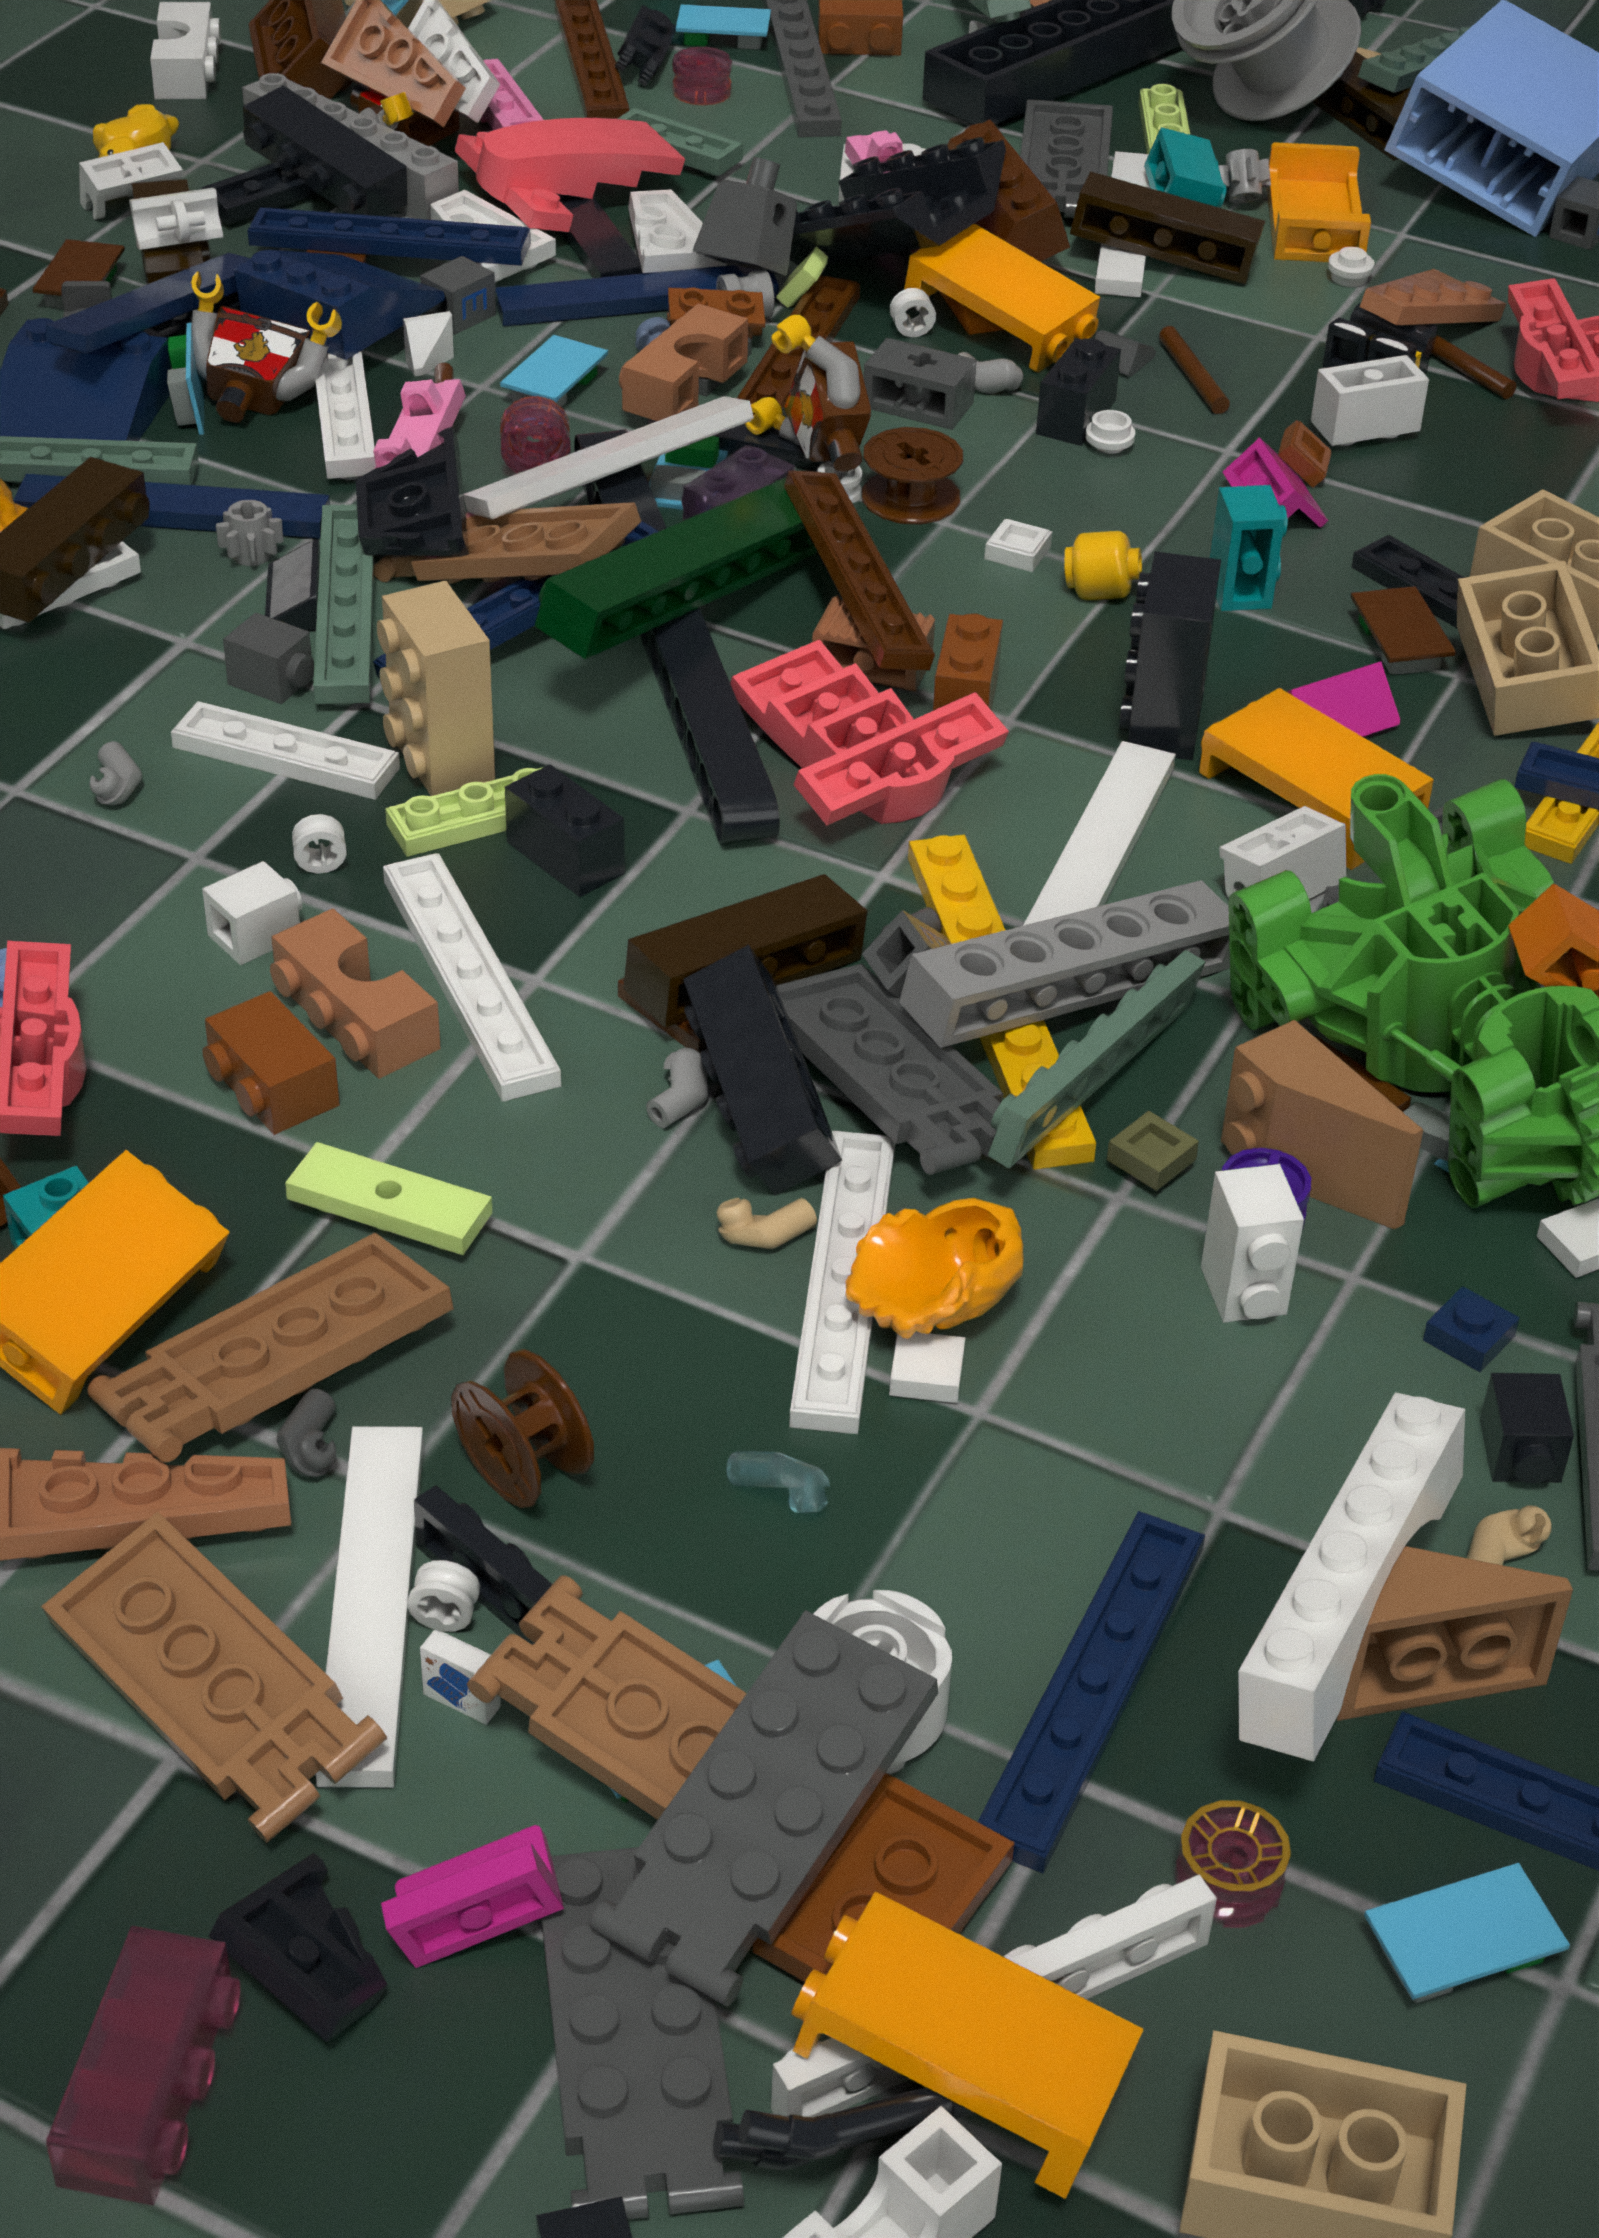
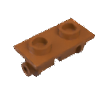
M668 288L669 312H667L666 320L671 325L699 303L748 318V337L752 339L753 336L762 335V328H765L762 292Z

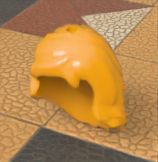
M974 1197L953 1200L936 1207L926 1215L916 1209H902L895 1215L885 1214L879 1223L872 1225L866 1236L857 1243V1257L851 1266V1274L845 1281V1296L847 1300L859 1304V1314L865 1317H875L880 1327L892 1328L898 1335L909 1339L916 1331L929 1335L935 1325L939 1329H949L964 1321L982 1316L997 1304L1011 1286L1022 1276L1024 1244L1021 1239V1227L1012 1208Z

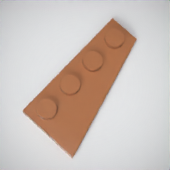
M381 0L355 1L321 62L331 71L384 98L405 92L412 112L442 127L446 125L466 89Z
M1431 269L1366 288L1360 307L1395 325L1500 321L1506 303L1490 296L1492 289L1488 286L1473 281L1463 283L1436 269Z
M0 1448V1561L18 1558L34 1559L51 1554L93 1549L109 1550L156 1512H159L187 1540L200 1536L242 1531L257 1532L267 1528L291 1526L285 1458L193 1455L185 1463V1466L166 1465L161 1460L156 1459L153 1453H126L123 1463L86 1462L84 1451L55 1450L51 1458L52 1461L22 1460L20 1449Z

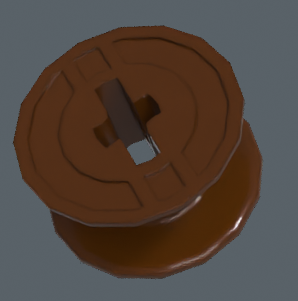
M901 427L885 430L871 437L864 445L863 459L877 475L870 477L862 487V502L873 514L882 519L900 524H926L940 521L952 515L959 507L960 490L952 480L947 478L956 473L963 464V449L953 438L942 432L927 428Z
M522 1349L511 1352L504 1364V1384L508 1395L500 1400L487 1387L474 1381L458 1383L451 1395L452 1417L459 1438L471 1462L492 1489L505 1501L519 1508L532 1507L541 1494V1472L537 1463L538 1460L545 1457L553 1466L570 1475L587 1473L594 1462L592 1434L587 1418L574 1393L560 1374L541 1356ZM509 1406H511V1408H512V1410H513V1412H514V1414H515V1417H514V1415L511 1413V1411L508 1409ZM529 1440H530V1441L533 1443V1445L536 1447V1449H537L536 1451L533 1450V1448H532V1446H531Z

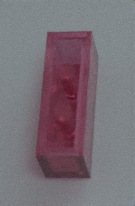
M131 1926L46 2140L56 2187L154 2206L165 2174L175 2175L179 2171L188 2141L186 2116L192 2100H203L209 2090L215 2064V2053L211 2049L219 2027L228 2029L231 2026L238 2008L240 1981L237 1978L231 1977L226 1943Z

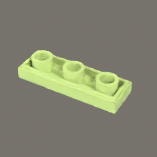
M1157 84L1152 86L1151 89H1140L1139 109L1147 154L1150 153L1161 127L1190 135L1183 92L1180 89H1176L1168 84Z
M524 768L511 776L484 783L470 782L463 785L460 789L434 796L412 797L406 803L385 808L386 825L406 857L506 831L505 786L541 768Z
M319 1142L314 1144L285 1182L288 1200L460 1255H464L492 1215L491 1196Z

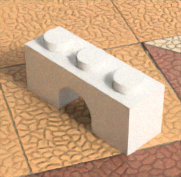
M160 2L157 16L159 39L153 40L150 58L155 99H207L209 82H216L215 63L219 61L218 44H221L220 18H212L211 2Z
M940 2106L879 2157L876 2180L868 2195L849 2217L832 2228L814 2211L782 2238H972L995 2218L1002 2163Z

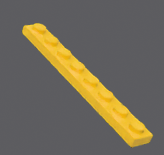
M965 834L955 836L940 835L930 839L909 841V864L926 906L932 908L940 919L941 934L954 944L1005 930ZM1044 1020L980 1037L1004 1098L1009 1094L1017 1097L1025 1090L1030 1078L1041 1066L1049 1069L1056 1063L1059 1057ZM1078 1106L1026 1153L1033 1170L1094 1162L1096 1141L1081 1106Z

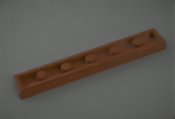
M555 0L556 17L585 118L618 119L629 112V104L618 69L615 68L616 62L597 0Z
M820 275L817 281L801 297L790 316L801 315L808 322L813 338L817 339L821 336L831 343L860 298V283ZM772 342L737 399L748 400L750 404H753L762 398L772 397L779 403L783 416L786 417L784 405L804 349L798 346L790 353H783Z
M788 471L784 488L880 669L930 671L935 653L837 474Z

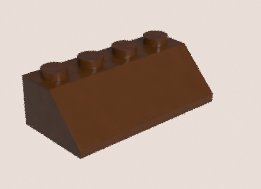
M269 0L249 22L259 80L265 74H282L286 79L303 87L311 88L317 94L331 99L339 90H346L353 81L331 71L321 63L346 19L342 0Z
M991 120L971 125L963 133L949 140L947 144L949 150L956 149V146L960 143L977 137H983L984 143L1004 140L1006 153L994 211L974 224L1040 262L1070 248L1057 202Z

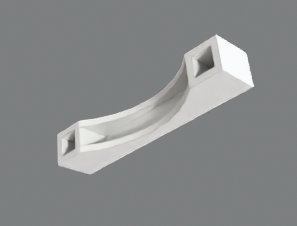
M1395 1392L1238 1671L1240 1741L1314 1762L1341 1710L1350 1674L1365 1629L1393 1565L1407 1542L1421 1526L1430 1520L1441 1519L1463 1477L1464 1408L1435 1402L1425 1397H1413Z

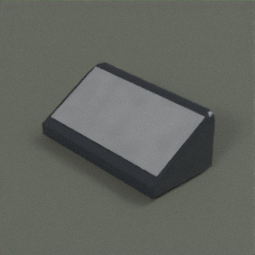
M319 540L310 541L268 564L265 616L306 631L316 630L320 561Z

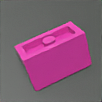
M1260 437L1222 472L1231 487L1271 485L1278 504L1284 505L1286 508L1287 519L1300 509L1320 528L1328 522V519L1298 474Z
M1381 661L1287 691L1289 694L1362 737L1394 727L1400 723V717Z
M533 1825L404 1877L395 1884L397 1897L381 1903L387 1932L415 1968L564 1909L547 1837L538 1825Z

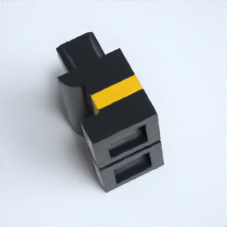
M1358 303L1354 308L1350 321L1338 317L1329 324L1322 367L1329 368L1407 355L1424 374L1427 373L1430 353L1435 347L1437 326L1435 324L1395 325L1361 308V303Z

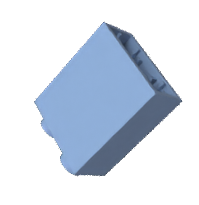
M1501 0L1417 75L1385 147V151L1536 238L1553 220L1557 196L1577 176L1593 180L1599 174V52L1512 3Z

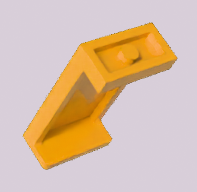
M1274 142L1271 145L1269 158L1271 187H1267L1274 260L1329 262V257L1344 247H1358L1367 252L1371 219L1370 214H1362L1357 180L1360 157L1358 147Z
M976 224L971 225L940 246L922 248L910 255L904 290L907 288H917L923 290L928 296L939 290L1032 346V355L1029 368L1036 373H1039L1053 362L1056 363L1075 338H1092L1098 328L1099 320L1096 316L1100 296Z
M1281 688L1274 690L1257 701L1249 703L1246 707L1222 721L1212 724L1204 731L1201 741L1202 754L1199 773L1210 779L1232 766L1299 808L1306 806L1344 823L1346 827V867L1350 870L1365 862L1354 850V844L1350 838L1351 788L1358 780L1373 774H1387L1396 777L1414 793L1427 809L1429 807L1433 778Z
M125 1150L0 1263V1367L58 1414L62 1415L79 1398L86 1378L199 1269L203 1272H208L217 1263L230 1231L219 1224L217 1218L208 1209L195 1205L171 1186L159 1170L151 1165L142 1163L129 1151Z
M875 1891L859 1920L845 1914L840 1921L823 1960L833 1964L827 1975L813 1969L805 1981L791 2012L792 2016L804 2021L793 2052L808 2059L821 2035L826 2034L1040 2146L1049 2152L1035 2183L1066 2199L1144 2029Z

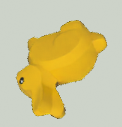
M136 105L128 110L127 117L115 119L107 123H100L94 127L93 143L99 152L98 158L162 142L170 150L171 137L177 132L179 122L176 117L168 114L164 115L156 110L153 105Z

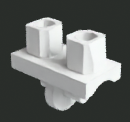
M214 188L129 200L136 244L139 250L223 237L218 213L217 194Z

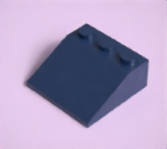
M263 250L255 253L250 260L233 269L241 311L310 330V339L314 330L307 321V312L310 306L316 302L323 306V313L318 322L319 325L328 323L331 313L335 309L341 317L342 326L338 334L326 339L324 345L329 347L328 354L344 360L349 359L403 326V319L417 317L445 300L444 291L339 254Z
M47 318L27 319L10 341L0 369V436L139 441L170 396L167 384L168 370H171L168 338L149 336L141 331L85 354L47 342L46 324L54 322L53 320Z

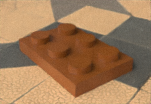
M885 1773L773 1943L770 1945L757 1937L753 1943V1953L804 1982L813 1969L827 1975L833 1964L823 1960L840 1921L845 1914L859 1920L875 1891L960 1934L1013 1861L1015 1842Z

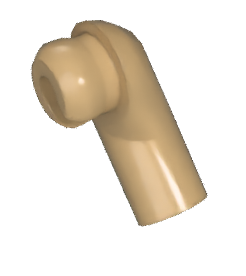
M744 1198L727 1200L720 1204L717 1209V1218L721 1223L719 1233L730 1244L775 1249L814 1228L817 1224V1217L813 1207L803 1198H799L769 1215H753L751 1203Z
M1527 1505L1520 1510L1512 1509L1489 1515L1476 1526L1467 1558L1503 1565L1504 1561L1530 1554L1540 1547L1541 1542L1549 1538L1552 1531L1550 1518L1544 1510L1533 1505Z

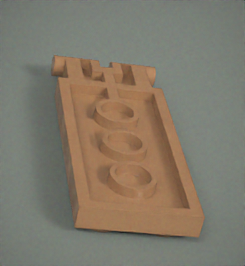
M635 502L519 509L495 519L467 512L465 515L469 555H385L374 565V575L381 582H388L393 577L416 576L418 581L441 580L447 581L448 584L469 578H482L484 582H495L505 577L524 576L526 580H537L548 575H558L617 549L624 544L625 537L641 523V519Z
M373 1233L145 1351L146 1361L112 1379L107 1375L95 1377L88 1386V1395L120 1425L127 1427L128 1432L162 1462H170L179 1456L183 1444L213 1428L223 1434L236 1426L243 1425L265 1410L293 1395L307 1391L317 1382L353 1363L366 1359L371 1353L408 1333L422 1329L427 1323L453 1310L450 1287L377 1233Z
M156 1512L41 1606L49 1621L224 1800L237 1790L257 1810L247 1820L266 1843L272 1840L320 1798V1794L309 1781L318 1771H321L332 1783L336 1784L387 1740V1736L382 1728L368 1715L356 1725L336 1705L343 1699L336 1683L159 1512Z
M561 1575L519 1622V1627L523 1634L535 1642V1644L531 1645L521 1637L509 1634L467 1682L468 1689L482 1702L490 1703L498 1695L530 1717L529 1734L658 1820L747 1693L622 1611L612 1621L579 1600L583 1595L580 1586L573 1579Z

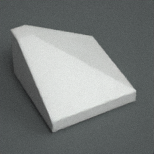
M450 311L403 319L405 359L414 377L422 376L435 369L437 364L454 358L452 314Z

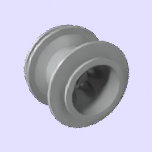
M1174 0L1172 6V22L1181 48L1188 56L1199 62L1217 64L1213 76L1215 100L1226 114L1235 119L1245 121H1265L1282 117L1313 102L1341 77L1354 57L1361 36L1360 17L1356 8L1348 0Z

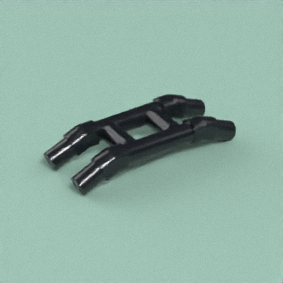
M927 2087L813 2118L793 2114L785 2116L746 2109L740 2124L720 2121L717 2124L713 2139V2152L715 2156L752 2161L756 2167L790 2170L807 2165L810 2160L834 2155L840 2150L911 2131L940 2106L956 2120L971 2116L975 2112Z

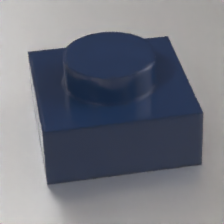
M1462 1286L1427 1321L1423 1341L1474 1370L1481 1372L1515 1337L1520 1317Z

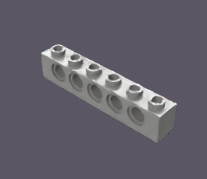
M265 74L260 77L259 81L242 87L243 102L246 105L284 85L407 166L408 204L396 211L410 218L431 220L430 204L459 192L458 161L440 153L434 147L417 142L407 137L403 132L394 131L376 122L374 118L363 116L340 102H334L317 94L311 88L286 79L282 74Z
M1200 880L918 952L911 955L899 1003L933 1041L942 1048L1121 999L1131 988L1139 991L1158 964L1161 963L1167 966L1184 950L1206 961L1201 976L1223 971L1230 967L1228 905Z

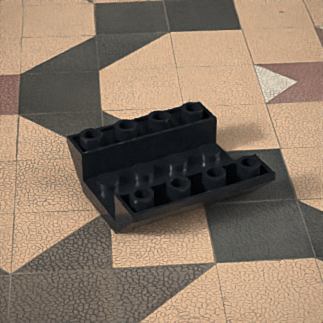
M977 137L960 143L956 146V149L949 150L947 144H940L921 152V155L914 156L912 150H906L888 157L887 161L880 162L878 156H873L853 164L854 172L838 181L844 198L839 205L832 206L830 200H825L808 206L802 212L796 210L789 260L799 265L816 246L829 257L827 259L828 263L942 245L994 211L1006 153L1004 140L984 143L983 137Z

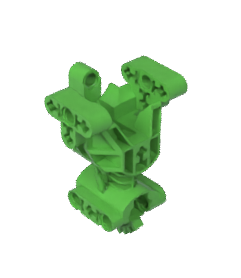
M1373 774L1361 778L1351 788L1350 838L1354 844V850L1383 883L1361 882L1347 877L1340 878L1339 901L1311 913L1310 901L1303 884L1289 870L1238 890L1229 896L1230 988L1239 1016L1245 1025L1252 1030H1257L1275 1021L1282 1026L1293 1020L1299 1022L1309 1018L1314 1026L1331 1041L1366 1052V1070L1377 1079L1412 1091H1451L1448 1170L1457 1193L1469 1207L1477 1208L1528 1183L1542 1185L1549 1181L1553 1183L1558 1198L1562 1202L1570 1199L1572 1204L1576 1205L1598 1197L1599 997L1591 989L1584 987H1541L1540 983L1526 976L1508 925L1547 890L1554 881L1544 865L1525 846L1526 812L1519 793L1509 781L1499 779L1447 801L1443 808L1441 834L1437 818L1402 781L1387 774Z

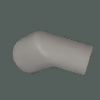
M961 352L957 354L960 356L975 359L968 352ZM1004 358L983 362L977 360L975 390L978 392L992 394L1003 390L1014 391L1021 385L1023 373L1020 367L1016 366L1013 361Z
M112 741L104 744L98 752V760L103 766L99 770L104 777L99 781L92 775L89 783L90 789L96 795L97 800L109 806L125 802L142 781V771L122 744Z
M684 1047L667 1056L663 1069H670L668 1081L671 1082V1087L649 1100L646 1104V1110L650 1119L660 1128L669 1126L707 1100L708 1072L702 1062L700 1053L692 1048Z

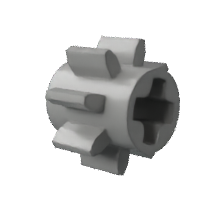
M1240 149L1229 152L1225 155L1226 165L1218 166L1231 203L1244 204L1257 201L1262 198V188L1271 187L1269 159L1259 160L1257 150Z
M242 500L232 504L228 511L223 512V522L216 524L218 547L227 548L228 558H233L235 562L241 565L256 566L267 562L271 555L277 554L276 543L283 542L281 518H272L271 508H267L265 504L256 500Z

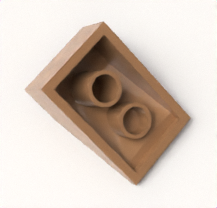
M1295 1020L1236 1046L1221 1142L1228 1151L1234 1155L1246 1149L1268 1148L1292 1155L1306 1166L1312 1178L1311 1198L1391 1229L1404 1225L1423 1129Z
M1405 1546L1388 1575L1365 1629L1350 1674L1342 1707L1336 1718L1337 1721L1546 1685L1573 1592L1568 1578Z

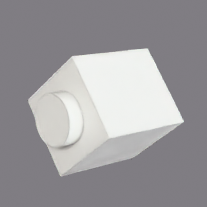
M264 861L202 888L208 936L239 965H243L273 951L271 936L300 923L299 911L302 909V899L297 887L290 879H283Z

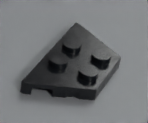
M453 427L446 428L437 433L441 444L417 457L415 451L410 448L393 458L387 465L375 468L356 479L358 534L365 555H469L460 451Z

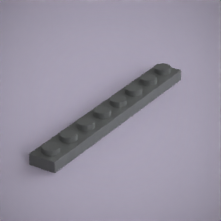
M762 0L764 9H771L769 30L798 137L841 136L842 120L807 0Z

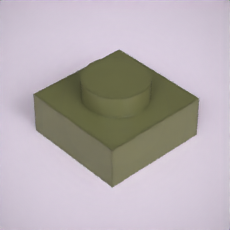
M1148 1111L1109 1141L1107 1161L1157 1191L1196 1160L1199 1141L1151 1111Z

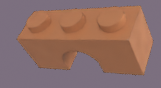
M699 303L696 304L622 366L619 375V386L622 389V410L659 421L696 407L698 405L699 377L724 383L747 363L748 318Z
M334 908L271 936L274 963L270 965V973L278 991L285 997L291 996L307 1012L310 1020L317 1028H325L341 1043L343 1050L351 1060L360 1061L378 1079L440 1049L438 1002L403 970L384 979L370 981L367 938Z

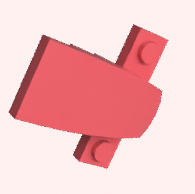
M562 118L526 122L490 132H478L476 136L459 134L455 147V152L476 173V179L480 186L491 196L505 203L529 228L569 232L574 215L559 201L560 197L557 194L592 199L597 182L637 188L642 171L680 176L685 162V158L647 122L623 119Z
M1555 278L1508 285V303L1520 325L1514 357V368L1522 382L1534 392L1555 396L1557 400L1567 398L1599 402V316L1577 320Z
M820 639L732 676L730 682L738 703L764 732L803 768L798 770L794 786L826 825H830L858 811L880 824L903 822L924 815L936 807L943 797L953 768L1003 746L1009 733L1008 729L976 692L913 719L892 688L879 693L856 663L843 668Z
M7 941L3 1005L0 1007V1133L61 1136L62 1107L70 1105L82 1088L87 1068L80 1017L72 998L68 997L71 944Z

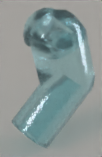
M736 1451L730 1455L727 1461V1477L735 1486L789 1488L788 1506L793 1512H820L827 1505L825 1487L830 1486L826 1474L817 1466L775 1451Z

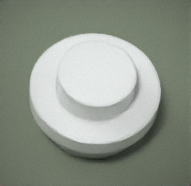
M1344 247L1329 257L1328 269L1332 272L1331 279L1335 283L1345 287H1359L1367 283L1368 276L1374 271L1375 262L1361 248Z
M1103 410L1095 413L1092 417V422L1087 425L1086 440L1102 453L1115 454L1134 443L1135 429L1131 425L1132 420L1127 414L1116 410Z

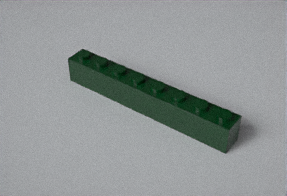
M783 478L548 578L539 593L540 607L534 626L586 660L818 553L784 488L786 478Z

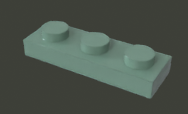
M633 108L618 118L647 122L685 158L684 165L698 169L704 175L720 176L743 160V143L637 108Z

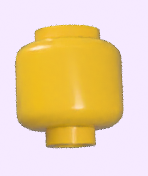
M1122 531L1079 534L1074 541L1073 547H1066L1064 566L1067 588H1075L1078 597L1082 600L1119 599L1126 597L1131 590L1132 580H1139L1140 572H1142L1141 549L1131 548L1128 536Z

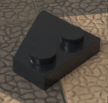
M312 1853L221 1912L209 1937L292 2010L303 2022L328 2042L377 2005L387 1983L373 1956L362 1947L359 1941L360 1931L348 1908L333 1909L321 1886L328 1869L323 1860L315 1853Z

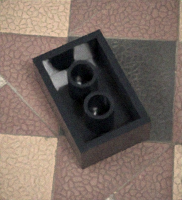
M1155 551L1151 573L1140 572L1136 603L1133 605L1129 637H1132L1125 669L1124 683H1126L1125 696H1123L1119 729L1129 730V743L1176 754L1175 758L1193 760L1205 688L1221 559Z

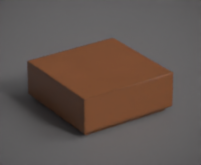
M1296 420L1284 430L1278 456L1313 488L1326 477L1332 452L1301 421Z

